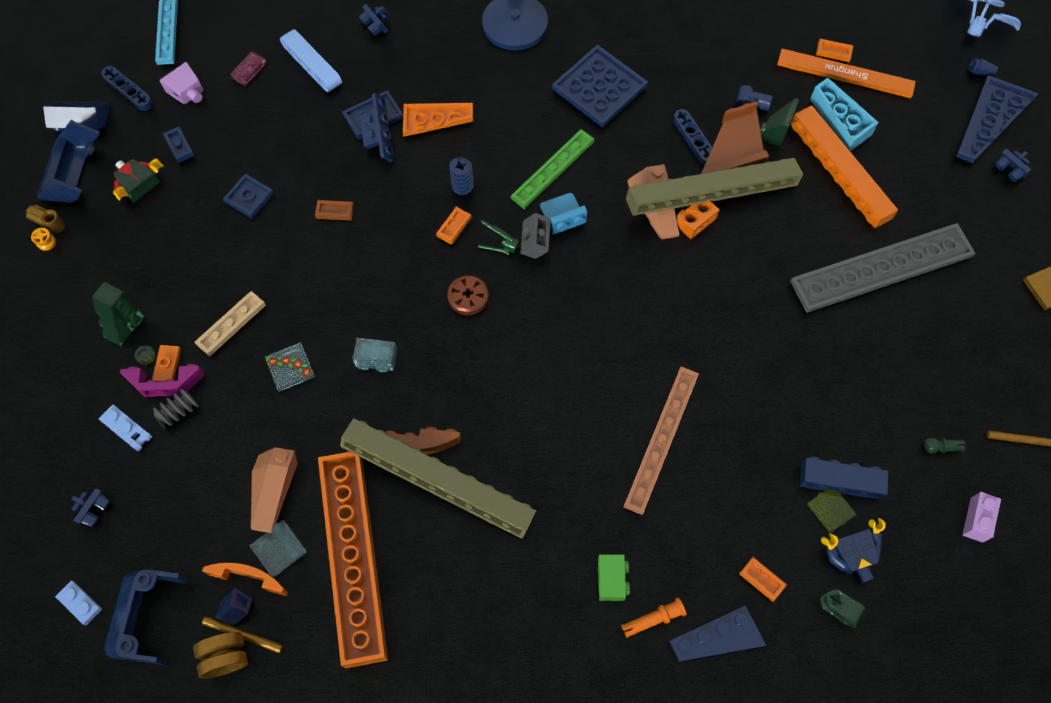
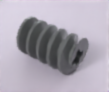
M180 389L181 396L174 393V401L167 398L168 405L159 403L161 410L153 408V415L163 429L166 430L165 423L170 426L173 425L172 418L179 421L178 414L185 417V409L192 412V404L199 407L188 391Z

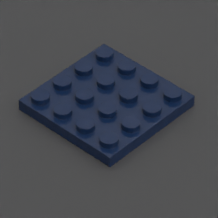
M596 45L552 84V89L601 127H604L648 86V81L599 45Z

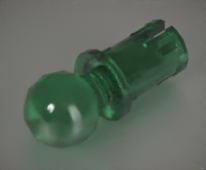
M928 438L924 442V448L929 453H936L939 450L941 453H946L947 451L964 452L965 446L956 445L965 444L963 439L946 440L945 438H941L939 442L935 438Z

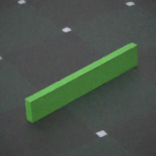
M582 129L578 131L511 195V199L525 209L594 143V138Z

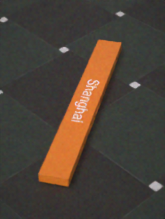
M786 49L781 50L777 64L778 66L908 98L912 97L916 82Z

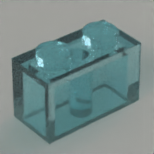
M357 338L353 354L355 366L364 370L374 368L381 372L393 371L397 353L395 342Z

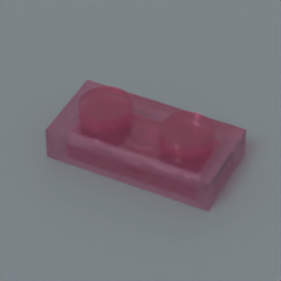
M251 51L230 75L232 79L245 86L266 64V61L263 57Z

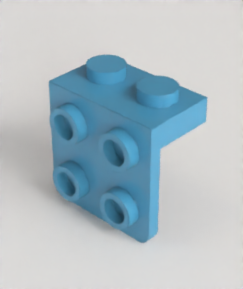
M572 193L540 204L543 215L550 218L552 234L586 223L587 210L585 206L579 207Z

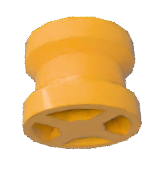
M38 228L31 235L32 241L39 249L44 251L52 249L56 243L54 236L46 228Z

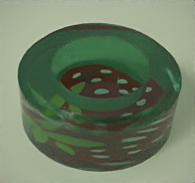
M143 345L135 351V359L141 365H149L156 358L155 351L148 345Z

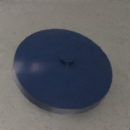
M493 0L483 13V31L486 37L500 48L523 50L534 46L545 36L548 28V15L544 6L537 0Z

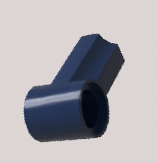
M741 86L738 91L736 106L740 107L746 103L757 101L758 109L768 111L772 96L754 92V89L750 86Z

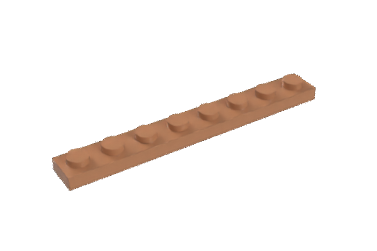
M680 367L624 508L643 515L699 373Z

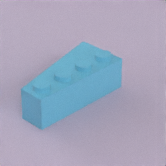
M829 78L815 87L810 100L849 151L873 134L879 122Z

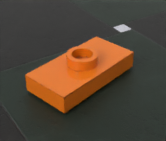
M820 39L816 56L850 62L853 45Z
M456 207L436 233L437 237L452 245L471 220V214Z
M160 345L152 380L165 382L167 379L175 378L181 352L179 346Z
M754 557L751 558L739 573L772 602L775 601L787 585Z

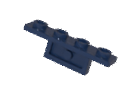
M373 93L374 109L360 115L363 144L367 149L379 145L381 158L392 162L393 149L391 147V134L388 127L389 119L386 114V101L377 93Z

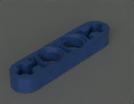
M108 66L102 70L101 75L106 83L139 110L147 111L151 109L153 102L150 96L115 67ZM120 82H125L123 86H117ZM133 90L137 91L136 94L132 96L128 95Z
M685 109L677 110L674 115V124L699 162L705 166L712 146L690 113ZM691 128L695 133L689 134L686 132V129ZM700 141L703 143V146L697 147L694 143Z

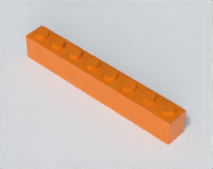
M810 106L796 113L791 122L793 130L801 136L803 142L809 146L814 156L822 162L824 168L830 172L835 182L839 183L845 194L855 203L856 208L864 214L866 220L874 228H877L893 219L898 209L815 108Z

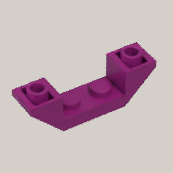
M196 364L179 366L178 381L174 379H167L165 382L146 381L147 375L138 367L120 370V373L144 397L173 396L174 393L181 395L180 389L187 392L204 377L203 370Z

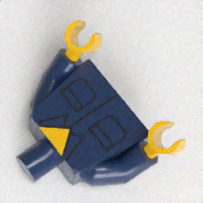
M880 518L878 519L879 523L877 526H875L876 522L873 519L869 521V526L873 528L872 531L867 529L838 539L833 534H829L830 541L825 537L821 539V542L827 546L826 551L830 563L839 570L844 571L847 575L858 572L862 583L874 579L869 567L879 563L881 556V531L885 529V522Z

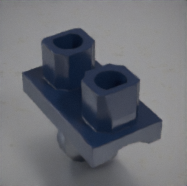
M367 4L362 6L365 11L359 18L366 26L374 20L368 26L373 35L375 36L381 31L387 33L389 30L381 22V20H387V9L385 7H375V13H373Z
M1006 148L995 166L1001 171L1007 166L1013 169L1008 177L1014 182L1021 178L1024 179L1031 171V168L1027 166L1030 161L1025 158L1029 153L1025 151L1020 154L1017 150L1011 153Z
M96 488L86 502L84 501L89 494L85 492L79 498L73 496L71 500L76 503L72 510L77 512L81 505L83 506L73 521L80 525L83 523L93 527L99 517L90 513L94 505L105 510L110 500Z

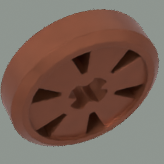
M464 275L456 278L450 284L447 296L449 304L454 311L462 315H473L485 308L488 303L489 292L487 285L482 279L473 275ZM467 292H470V298H466Z

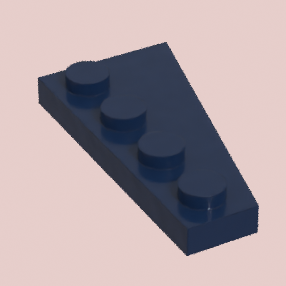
M746 605L669 641L678 662L766 646Z

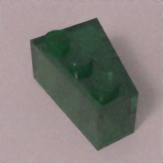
M103 282L92 296L96 313L100 315L99 325L104 330L102 336L122 346L135 327L141 323L144 316L123 291Z

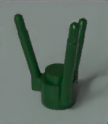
M481 220L482 224L504 238L502 241L504 249L481 244L478 245V248L502 252L506 255L517 251L520 240L512 237L499 227L492 226L486 221Z

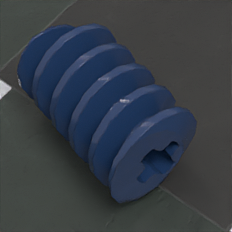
M455 158L449 164L452 189L459 195H466L472 191L474 186L472 164L466 158Z

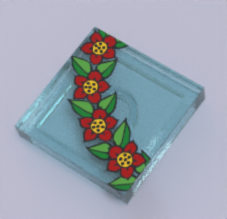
M301 342L265 356L278 391L315 377Z

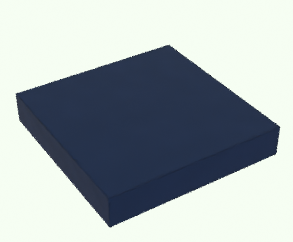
M244 174L223 200L226 204L253 219L273 196L274 191L251 176Z

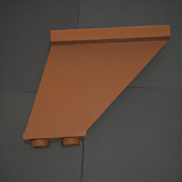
M757 101L725 111L722 120L723 125L701 174L767 162L769 155L766 150H763L756 109Z

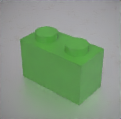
M599 555V601H624L626 595H629V582H625V574L629 572L628 561L624 560V555Z

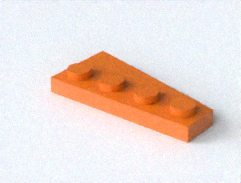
M473 103L404 104L403 136L472 122Z

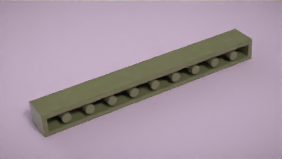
M795 158L782 159L694 176H685L683 178L668 179L666 181L651 182L649 184L634 185L629 187L626 201L634 216L705 203L707 201L797 186L803 173Z
M353 418L341 437L340 447L521 539L525 535L536 512L530 505L520 503L514 500L512 496L502 494L496 491L494 487L478 482L473 476L465 475L455 467L447 466L441 463L439 459L429 457L423 454L421 450L411 448L405 445L403 441L389 437L384 431L376 430L364 421H358Z

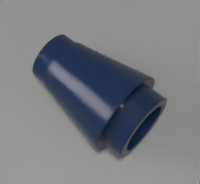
M981 57L974 58L969 66V71L972 74L994 76L998 70V66Z

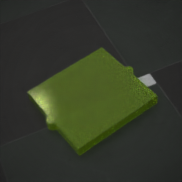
M826 490L823 493L819 492L816 498L807 503L808 507L829 533L839 526H844L846 521L856 515L840 493L836 491Z

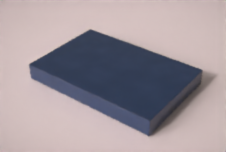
M389 91L378 94L386 101V114L389 119L388 126L403 119V113ZM372 98L342 111L344 118L358 140L363 138L360 115L374 109Z

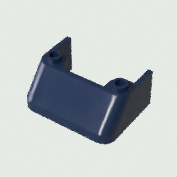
M69 121L54 143L37 198L44 201L66 203L78 200L81 189L77 186L86 157L88 155L91 156L95 147L92 144L98 137L99 131L76 121Z
M140 570L127 574L122 582L104 647L106 655L115 659L168 666L169 661L137 655L139 641L132 635L144 592L153 589L157 580L188 584L189 580L178 573L154 570Z

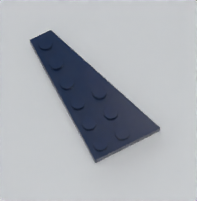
M988 75L956 157L973 163L1036 98L1038 93Z

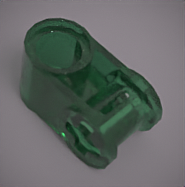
M832 590L823 594L820 600L824 610L852 628L857 626L865 611V607L838 590Z

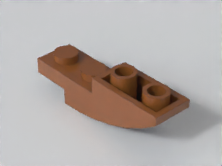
M426 427V429H420L419 436L414 433L402 435L394 431L385 432L389 437L399 439L405 445L421 450L425 455L443 451L461 442L460 432L454 429L442 431L434 427Z

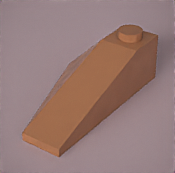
M665 165L646 167L628 179V186L632 187L634 185L668 180ZM674 208L645 213L660 239L679 237Z
M275 447L258 455L252 470V530L272 533L298 464L295 451Z

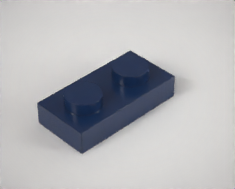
M180 127L163 133L178 163L194 156Z

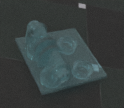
M284 520L279 524L275 523L272 533L267 532L250 545L272 578L307 552Z

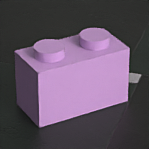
M979 492L971 497L963 536L982 543L991 539L994 535L1001 499L983 492Z

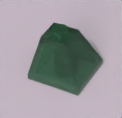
M795 98L771 115L767 123H763L760 133H763L762 141L781 147L799 99Z

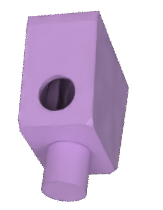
M186 62L159 80L165 92L183 104L188 103L190 100L198 103L202 99L200 93L203 92V88Z

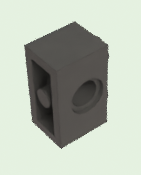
M534 213L523 221L521 254L536 259L548 252L550 218Z

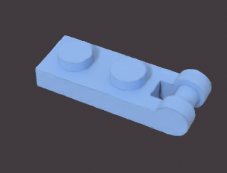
M114 405L99 418L100 421L138 452L142 449L141 446L144 442L152 438L149 433ZM138 434H140V436L134 441L133 439H134Z

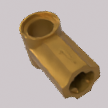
M37 205L29 206L26 210L27 219L48 228L52 233H59L65 228V222L54 210H46Z

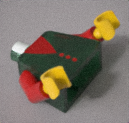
M134 159L128 163L118 161L115 165L117 171L114 173L116 178L114 182V195L119 201L124 196H128L134 203L160 183L155 173H158L159 168L163 167L158 159H154L150 163L138 162Z

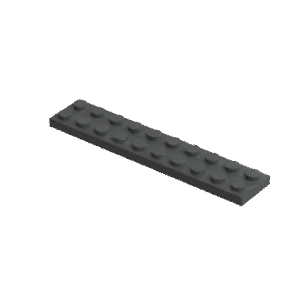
M958 223L793 277L790 282L807 313L971 258L975 255V252Z

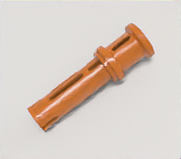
M679 597L665 606L659 605L657 607L658 610L624 625L622 624L621 627L625 631L626 638L661 622L668 624L671 619L680 615L686 616V611Z

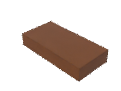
M317 200L315 217L316 219L352 221L354 204L347 201Z

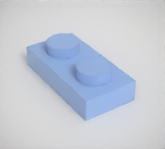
M72 580L55 596L83 625H87L102 610Z

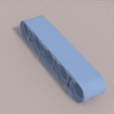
M295 29L280 37L283 47L326 92L331 91L342 83L338 73Z

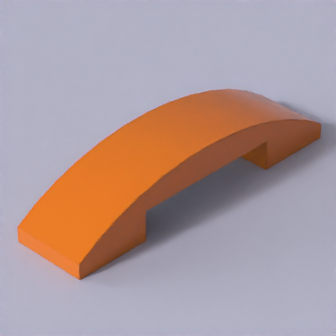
M217 563L205 566L202 570L207 575L228 580L232 572L264 581L262 588L266 591L287 596L288 593L270 575L248 565Z

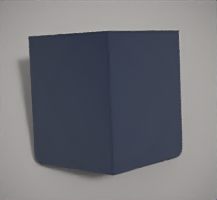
M234 588L221 600L215 617L231 626H235L248 614L252 597Z

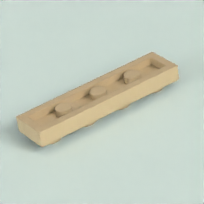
M252 291L249 292L195 341L196 345L210 357L265 306V303Z

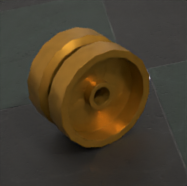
M231 632L204 639L193 646L195 658L203 660L197 665L199 678L217 677L247 666L246 652L239 650L244 645L242 633Z

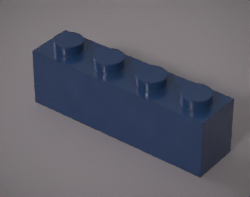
M808 457L801 464L800 487L881 500L888 494V471L881 470L880 467L876 466L867 468L861 467L857 463L842 464L838 460L823 461L818 457Z

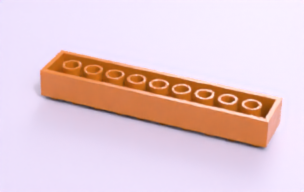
M352 452L318 457L341 666L346 669L387 661L388 655L362 457Z

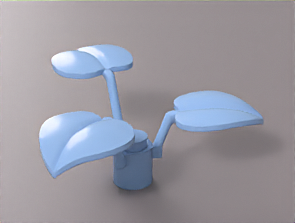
M970 0L973 1V10L970 21L971 25L967 31L969 34L980 37L983 30L987 29L994 19L1012 25L1017 31L1020 29V20L1005 14H993L986 23L987 19L983 17L989 4L1003 7L1005 5L1003 1L980 0L986 2L981 16H977L975 19L976 6L979 0Z

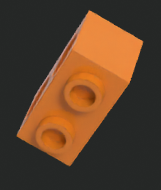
M711 201L690 205L688 209L681 210L677 215V226L692 239L717 218L719 209Z

